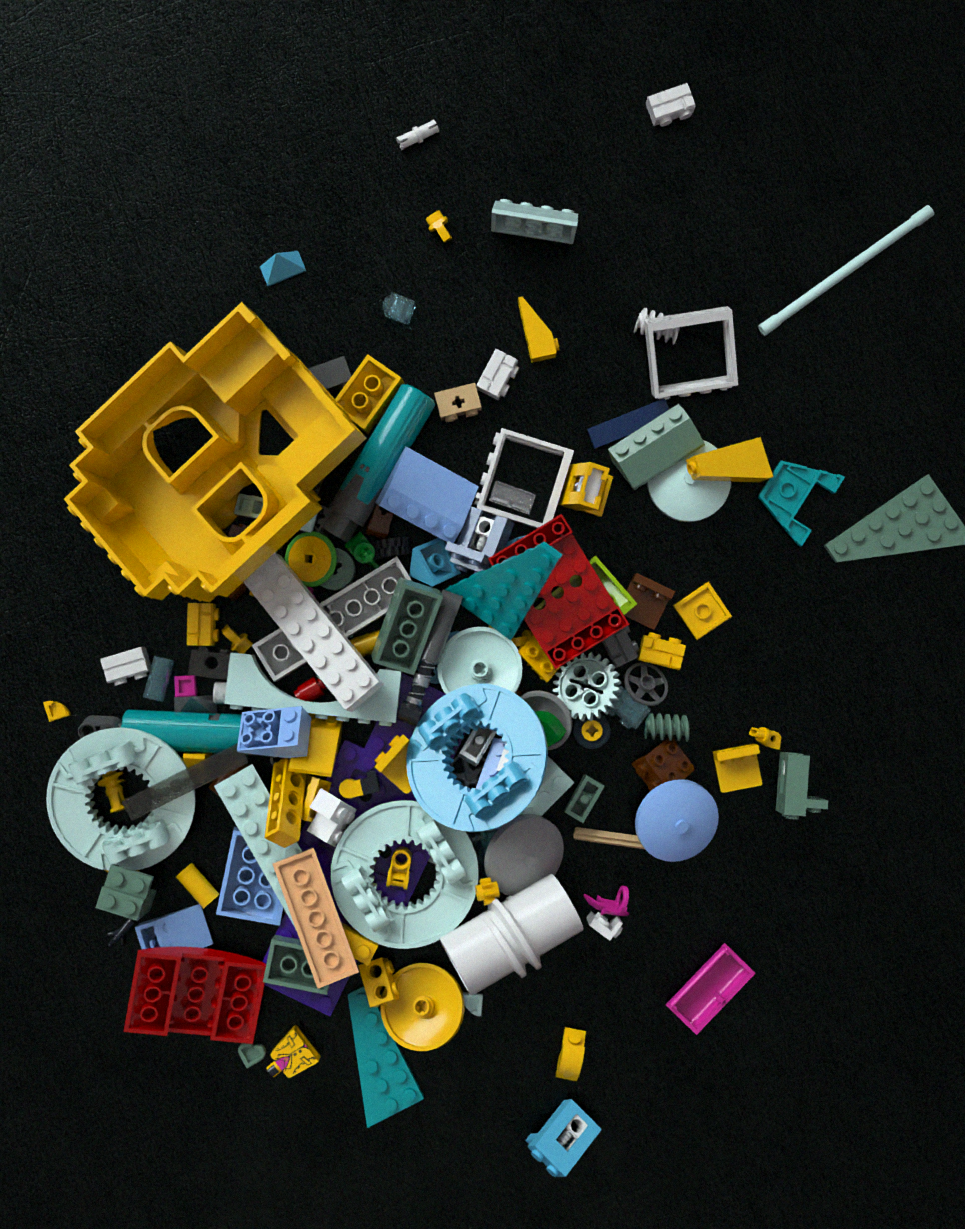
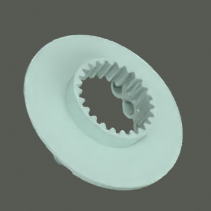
M123 727L93 732L69 747L58 760L51 773L46 797L50 823L56 836L65 848L82 862L108 871L111 864L132 870H140L168 857L187 835L193 821L196 802L195 789L190 772L177 752L166 742L150 733ZM127 767L129 772L135 769L136 775L142 773L143 780L150 781L147 786L154 788L151 795L155 797L152 800L154 804L151 808L152 812L143 823L140 822L136 827L132 825L129 829L123 826L120 830L118 825L110 827L109 821L103 823L104 817H97L98 809H92L95 802L90 800L94 797V794L91 793L95 789L94 784L103 774L117 769L123 770Z
M391 801L367 810L357 817L345 830L332 858L331 885L334 898L341 913L350 925L364 937L386 947L399 949L418 948L440 940V937L453 931L465 918L476 895L475 885H478L479 873L478 861L472 842L465 831L456 830L437 822L423 810L417 801ZM402 839H405L407 844L414 840L416 846L422 843V849H426L433 858V862L436 863L435 869L438 872L436 873L437 881H434V888L430 889V896L424 895V901L417 899L416 905L409 902L408 906H405L401 902L397 906L395 900L389 903L387 902V896L381 897V890L376 891L377 883H372L375 878L372 875L374 872L372 865H375L377 860L375 857L380 856V850H386V844L393 846V841L395 840L398 844H401Z

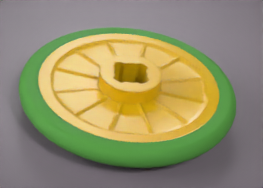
M313 531L311 533L304 532L297 535L289 543L285 553V561L306 587H315L325 583L332 576L336 568L337 554L334 545L325 535ZM310 555L313 556V557H312V563H309V562H308Z

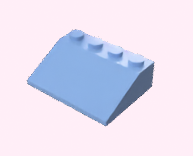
M405 446L375 503L442 540L454 543L465 523L479 486Z
M234 827L216 915L280 926L283 906L238 827Z

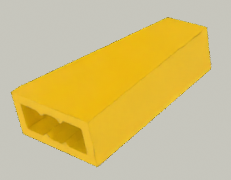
M761 437L698 454L686 460L687 471L691 475L692 480L763 482L773 477Z

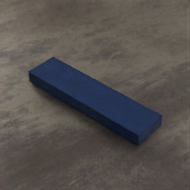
M661 399L587 429L594 449L629 436L668 411L669 407L666 400Z

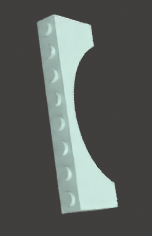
M230 653L224 704H230L231 709L243 710V706L252 707L251 711L264 710V708L278 709L302 706L307 713L315 714V718L328 719L329 715L337 716L336 720L349 721V718H356L358 723L370 724L371 720L379 721V725L391 726L392 722H397L402 671L380 669L377 675L385 685L353 712L345 710L339 701L310 702L295 698L280 690L266 677L255 655Z

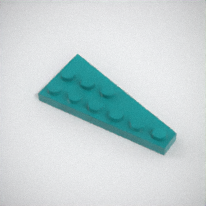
M362 985L348 993V1001L367 1128L423 1100L424 1095L398 1043L388 1034L382 1021L380 1008L369 1006L365 988Z

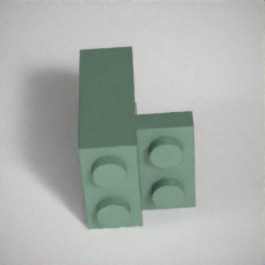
M780 752L776 811L782 813V816L787 819L798 820L799 816H806V810L821 813V809H828V800L807 796L810 756L801 753Z
M111 864L105 885L101 888L95 908L138 921L151 910L157 891L150 889L154 876Z

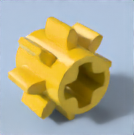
M490 877L480 879V884L475 885L477 900L483 901L484 905H489L495 900V897H500L497 881L491 882Z

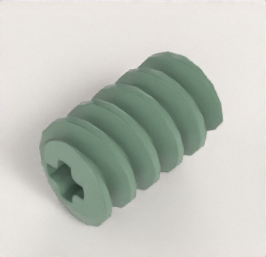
M649 713L645 721V739L650 733L652 740H655L656 735L659 734L661 740L664 739L665 735H668L669 741H672L673 736L676 735L677 741H680L682 736H685V740L688 742L690 730L688 718L686 715H682L680 720L679 716L675 714L671 720L670 715L666 714L663 719L661 713H658L654 719L653 713Z

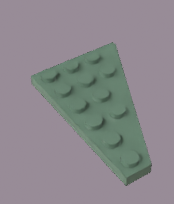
M927 474L829 541L824 547L835 563L965 545V526L932 478Z

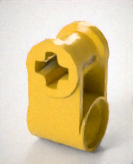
M401 846L394 850L386 887L392 885L403 887L404 890H407L412 853L407 847ZM403 853L407 856L408 860L406 862H399L396 856Z

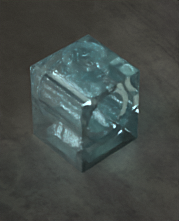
M391 292L389 298H385L382 305L386 317L409 325L416 307L414 300Z

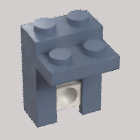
M470 507L457 543L454 544L448 541L445 550L451 552L450 562L456 564L455 569L467 573L468 569L474 571L475 574L491 568L492 566L488 558L506 547L515 523L507 518L498 515L495 517L484 513L483 510ZM490 525V530L485 533L486 526Z

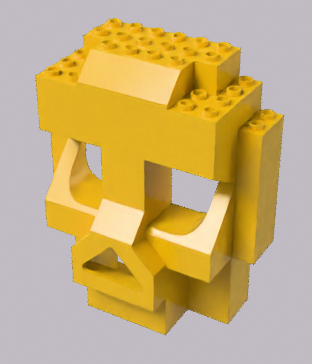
M241 302L188 353L171 341L166 344L75 431L80 437L78 441L86 450L69 466L74 470L73 476L81 483L64 500L69 505L67 509L74 516H78L81 519V526L95 536L94 541L101 548H105L109 553L107 555L108 558L122 568V575L127 580H132L136 585L134 589L139 595L163 600L172 592L174 595H181L210 603L218 595L228 597L322 509L318 503L321 498L314 492L313 488L354 451L366 437L348 418L350 415L300 359L279 341L251 309ZM264 410H268L294 440L278 456L260 455L261 420ZM198 418L213 437L173 474L158 454L153 439V431L179 419ZM254 483L263 496L262 511L257 519L236 537H228L213 521L212 517L240 490Z

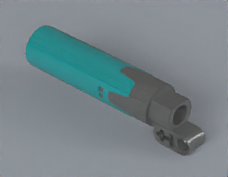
M400 385L329 507L320 505L322 509L317 513L313 532L316 531L326 537L331 533L348 543L357 527H364L377 503L375 502L405 446L408 448L412 446L435 407L433 399L411 385Z

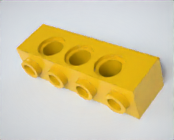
M283 758L273 765L264 837L283 848L299 841L301 819L303 816V800L305 797L306 774L288 771L290 758Z

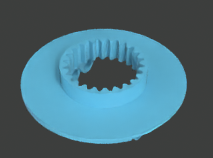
M478 683L453 690L437 700L425 712L409 740L406 767L412 792L423 810L437 822L447 827L466 832H482L500 827L521 814L540 789L548 759L546 735L540 719L531 706L520 696L506 688ZM478 727L481 729L488 728L497 732V735L502 737V742L506 743L504 749L509 751V753L505 755V758L509 760L503 764L504 767L496 776L486 780L480 788L470 789L461 785V782L456 780L457 775L451 773L454 767L450 766V763L454 762V759L450 755L455 754L453 746L459 745L458 738L464 739V732L470 734L471 729L477 731Z

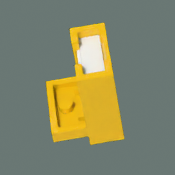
M592 462L570 464L558 505L602 517L613 476L608 475L610 468Z

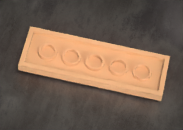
M314 848L272 863L317 988L319 989L358 973L359 970Z

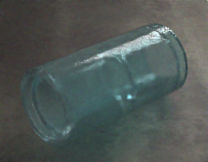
M154 656L143 697L164 702L175 663L174 660Z

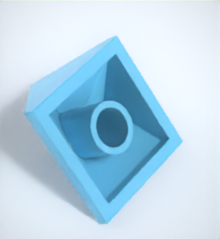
M441 538L434 539L412 549L409 576L433 587L461 574V572L455 569L456 564L450 562L451 553L445 550L446 544Z

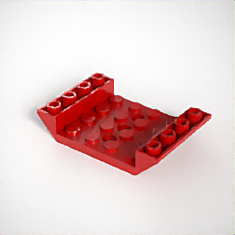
M562 514L488 558L491 566L497 563L500 564L514 555L517 556L524 553L529 548H535L542 542H546L563 554L538 595L539 598L545 600V607L542 610H537L532 606L524 619L555 670L629 625L619 606L615 605L572 535L573 531ZM577 575L581 578L582 584L580 587L575 588L571 586L570 578ZM556 586L561 587L564 591L563 596L559 599L554 598L551 594L552 589Z

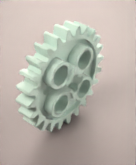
M590 652L587 658L582 653L581 659L575 657L572 663L570 661L567 662V667H560L563 672L555 674L559 677V680L553 681L558 686V688L553 689V692L559 694L557 697L565 703L572 718L576 719L579 715V719L584 721L587 716L592 721L593 715L600 719V712L602 711L608 714L606 709L608 706L614 708L611 702L612 700H619L615 693L621 692L616 687L621 684V681L615 679L619 676V673L613 671L615 666L613 664L609 665L610 661L607 658L602 661L600 654L595 658L594 654ZM585 669V675L578 678L579 671ZM603 676L605 678L604 682L601 685H597V679ZM574 679L584 685H591L594 689L603 691V694L596 693L589 688L584 689L579 684L571 683L570 681ZM577 688L576 695L570 697V691ZM596 696V701L589 705V698Z

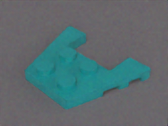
M780 461L772 473L773 477L768 479L758 498L795 543L801 547L812 530L796 521L794 516L814 484L817 483L834 494L845 477L839 474L828 473L827 471L815 470L806 466Z

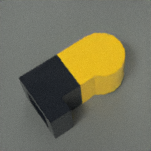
M376 769L367 771L366 778L357 780L347 778L339 786V792L345 798L358 797L381 790Z

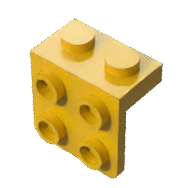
M396 735L389 743L391 746L390 750L387 753L382 751L374 760L377 763L375 768L407 794L412 790L406 767L409 739L404 735L401 737Z

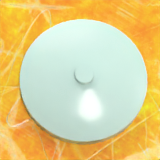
M704 441L705 446L647 482L652 502L663 514L672 519L683 522L705 519L719 510L728 497L731 481L692 480L691 475L687 471V459L717 449L707 441Z
M472 627L460 631L446 643L437 672L440 685L445 694L463 686L478 683L497 685L516 693L521 683L523 667L521 656L512 640L489 627Z

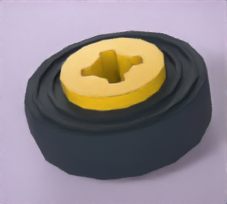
M593 715L592 721L587 716L584 721H581L578 716L573 724L572 731L574 739L579 745L587 749H596L607 742L611 729L605 716L601 715L599 719L596 715Z

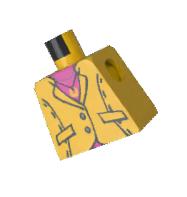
M295 1025L272 1050L270 1055L274 1061L267 1066V1071L272 1077L277 1076L283 1071L288 1078H291L319 1062L321 1056L299 1027Z

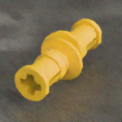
M109 771L103 774V779L98 782V786L106 788L105 792L112 808L110 809L111 813L129 808V804H126L123 795V788L120 783L125 782V779L118 778L123 774V771Z

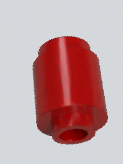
M314 676L297 686L294 694L298 699L313 702L325 695L324 690L327 688L323 681Z

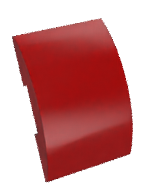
M175 946L138 950L124 1032L167 1036L168 1032L210 1036V1040L253 1044L265 985L263 979L266 963L247 956L208 948Z

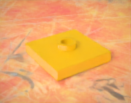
M709 582L673 605L696 640L732 617Z

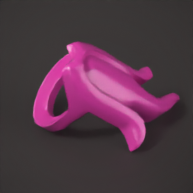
M627 886L619 888L615 900L603 899L597 895L596 901L584 894L586 901L593 908L601 911L600 915H629L627 912L629 899ZM622 891H623V900L620 899V898H621V893H622Z

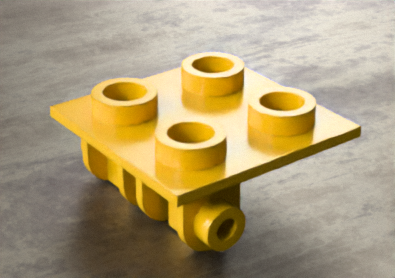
M534 635L523 646L518 648L521 658L527 662L526 665H530L531 670H534L541 680L544 679L548 682L559 669L555 670Z

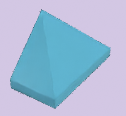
M298 251L276 253L260 266L268 287L306 271Z

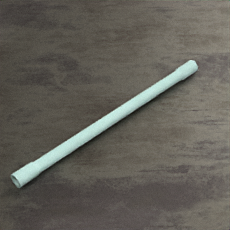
M929 205L923 207L906 222L825 280L758 325L760 332L764 336L769 334L786 319L909 231L934 216L933 209Z

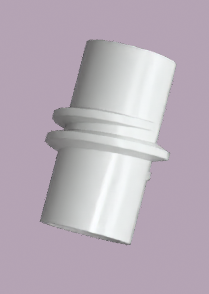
M549 874L513 896L506 897L502 902L495 897V900L487 905V911L439 939L469 994L473 996L513 971L520 977H525L527 975L525 964L530 963L536 970L542 967L540 956L583 931V925L563 887L553 874Z

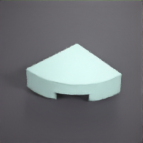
M462 992L465 1007L472 1014L481 1016L483 994L476 993L471 996L467 992Z

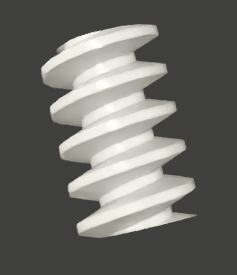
M647 308L640 312L634 333L638 328H640L641 335L645 333L644 319L656 318L654 310L649 315L647 314ZM659 313L657 317H663V313ZM680 327L653 331V334L656 333L657 340L664 335L665 342L671 337L672 344L674 345Z

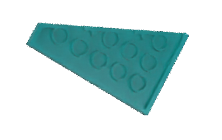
M542 542L535 548H529L522 554L514 555L485 571L482 570L471 575L469 578L462 579L459 583L452 586L449 585L446 590L463 596L461 602L463 607L511 640L517 633L563 554L546 542Z

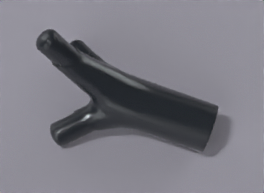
M128 918L119 929L108 932V936H114L108 943V946L111 947L119 939L121 945H124L125 936L135 922Z

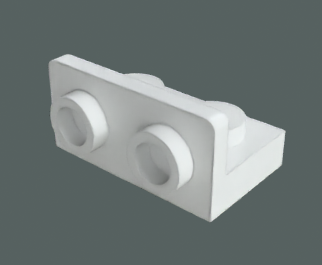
M591 911L586 917L588 924L609 941L612 937L616 938L623 929L621 927L623 923L617 915H614L610 922H608L605 916L600 915L599 912L594 914Z

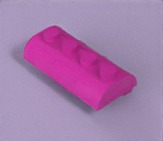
M724 943L666 1003V1006L697 1035L756 973Z

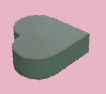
M241 1043L238 1053L246 1068H249L264 1059L266 1048L258 1043Z

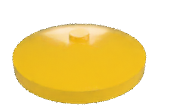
M416 963L400 969L393 975L394 982L396 981L400 988L399 1000L381 1006V1017L388 1034L401 1046L414 1051H429L445 1045L455 1036L463 1021L465 1003L461 987L447 970L434 964ZM386 987L383 991L382 998H385L387 996L388 991Z

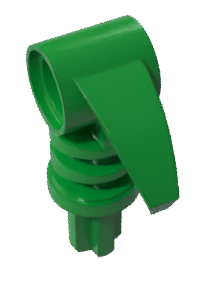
M360 531L348 543L344 544L358 562L367 563L374 570L381 566L378 560H373L375 549Z

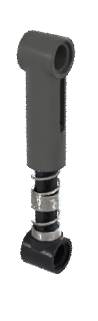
M444 589L442 590L443 599L420 660L422 663L418 666L419 671L415 673L416 675L413 679L412 691L409 692L410 696L403 700L396 719L417 727L424 708L422 706L423 695H426L425 689L429 686L432 670L435 668L434 665H439L452 625L463 599V596Z

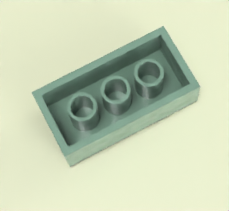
M399 577L371 654L374 663L408 674H415L443 599L440 590Z

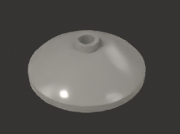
M530 691L520 696L534 711H546L556 716L567 730L562 739L549 746L548 750L556 749L564 744L572 730V717L565 703L557 696L545 691Z

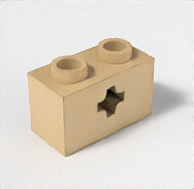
M475 383L434 393L441 421L452 422L458 419L457 416L466 414V417L478 415V411H481V403ZM459 399L460 402H464L461 408L454 405L456 404L455 400Z

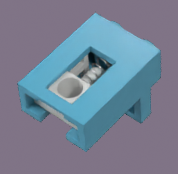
M568 1099L560 1104L538 1133L530 1134L525 1141L529 1144L527 1147L532 1151L531 1155L539 1162L542 1161L547 1166L546 1170L552 1176L566 1177L602 1129L572 1099ZM572 1121L576 1123L575 1132L571 1129Z

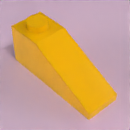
M518 297V306L531 363L555 358L556 351H559L557 338L553 339L552 332L523 297Z

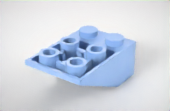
M302 706L242 712L237 752L281 758L307 757L311 716Z
M200 904L142 922L135 927L141 949L175 946L204 948L214 944Z

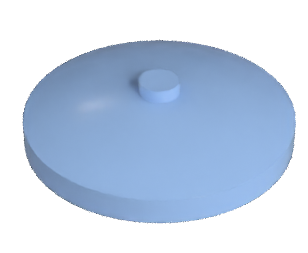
M672 780L665 782L651 790L641 802L635 818L637 837L646 851L657 859L670 862L689 859L700 853L712 840L718 826V808L710 793L693 781Z

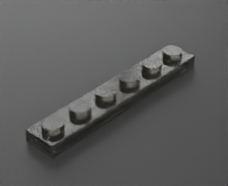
M238 743L122 800V804L131 821L248 763V757L245 753L237 752Z

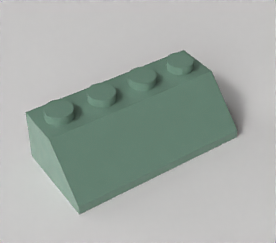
M677 404L610 447L608 451L613 464L633 490H636L705 446V443L691 418Z

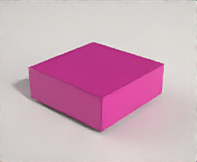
M197 675L174 676L175 697L198 696Z

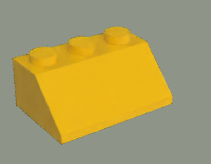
M367 354L335 400L350 415L348 418L355 426L369 434L386 411L400 385L405 383L400 376Z

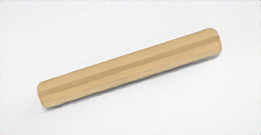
M579 827L574 829L573 838L575 840L645 849L637 835Z

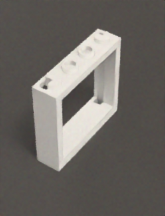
M728 306L644 319L651 392L655 398L667 400L673 395L686 397L690 396L692 392L705 394L712 392V389L720 388V390H727V388L738 385L733 314ZM722 320L727 375L659 386L653 331Z
M501 428V432H496L493 445H496L494 453H489L486 464L490 465L488 473H483L480 484L484 486L481 493L477 492L474 504L477 505V509L483 510L484 513L493 516L498 515L512 522L537 529L554 517L574 450ZM505 439L563 457L543 523L485 506Z

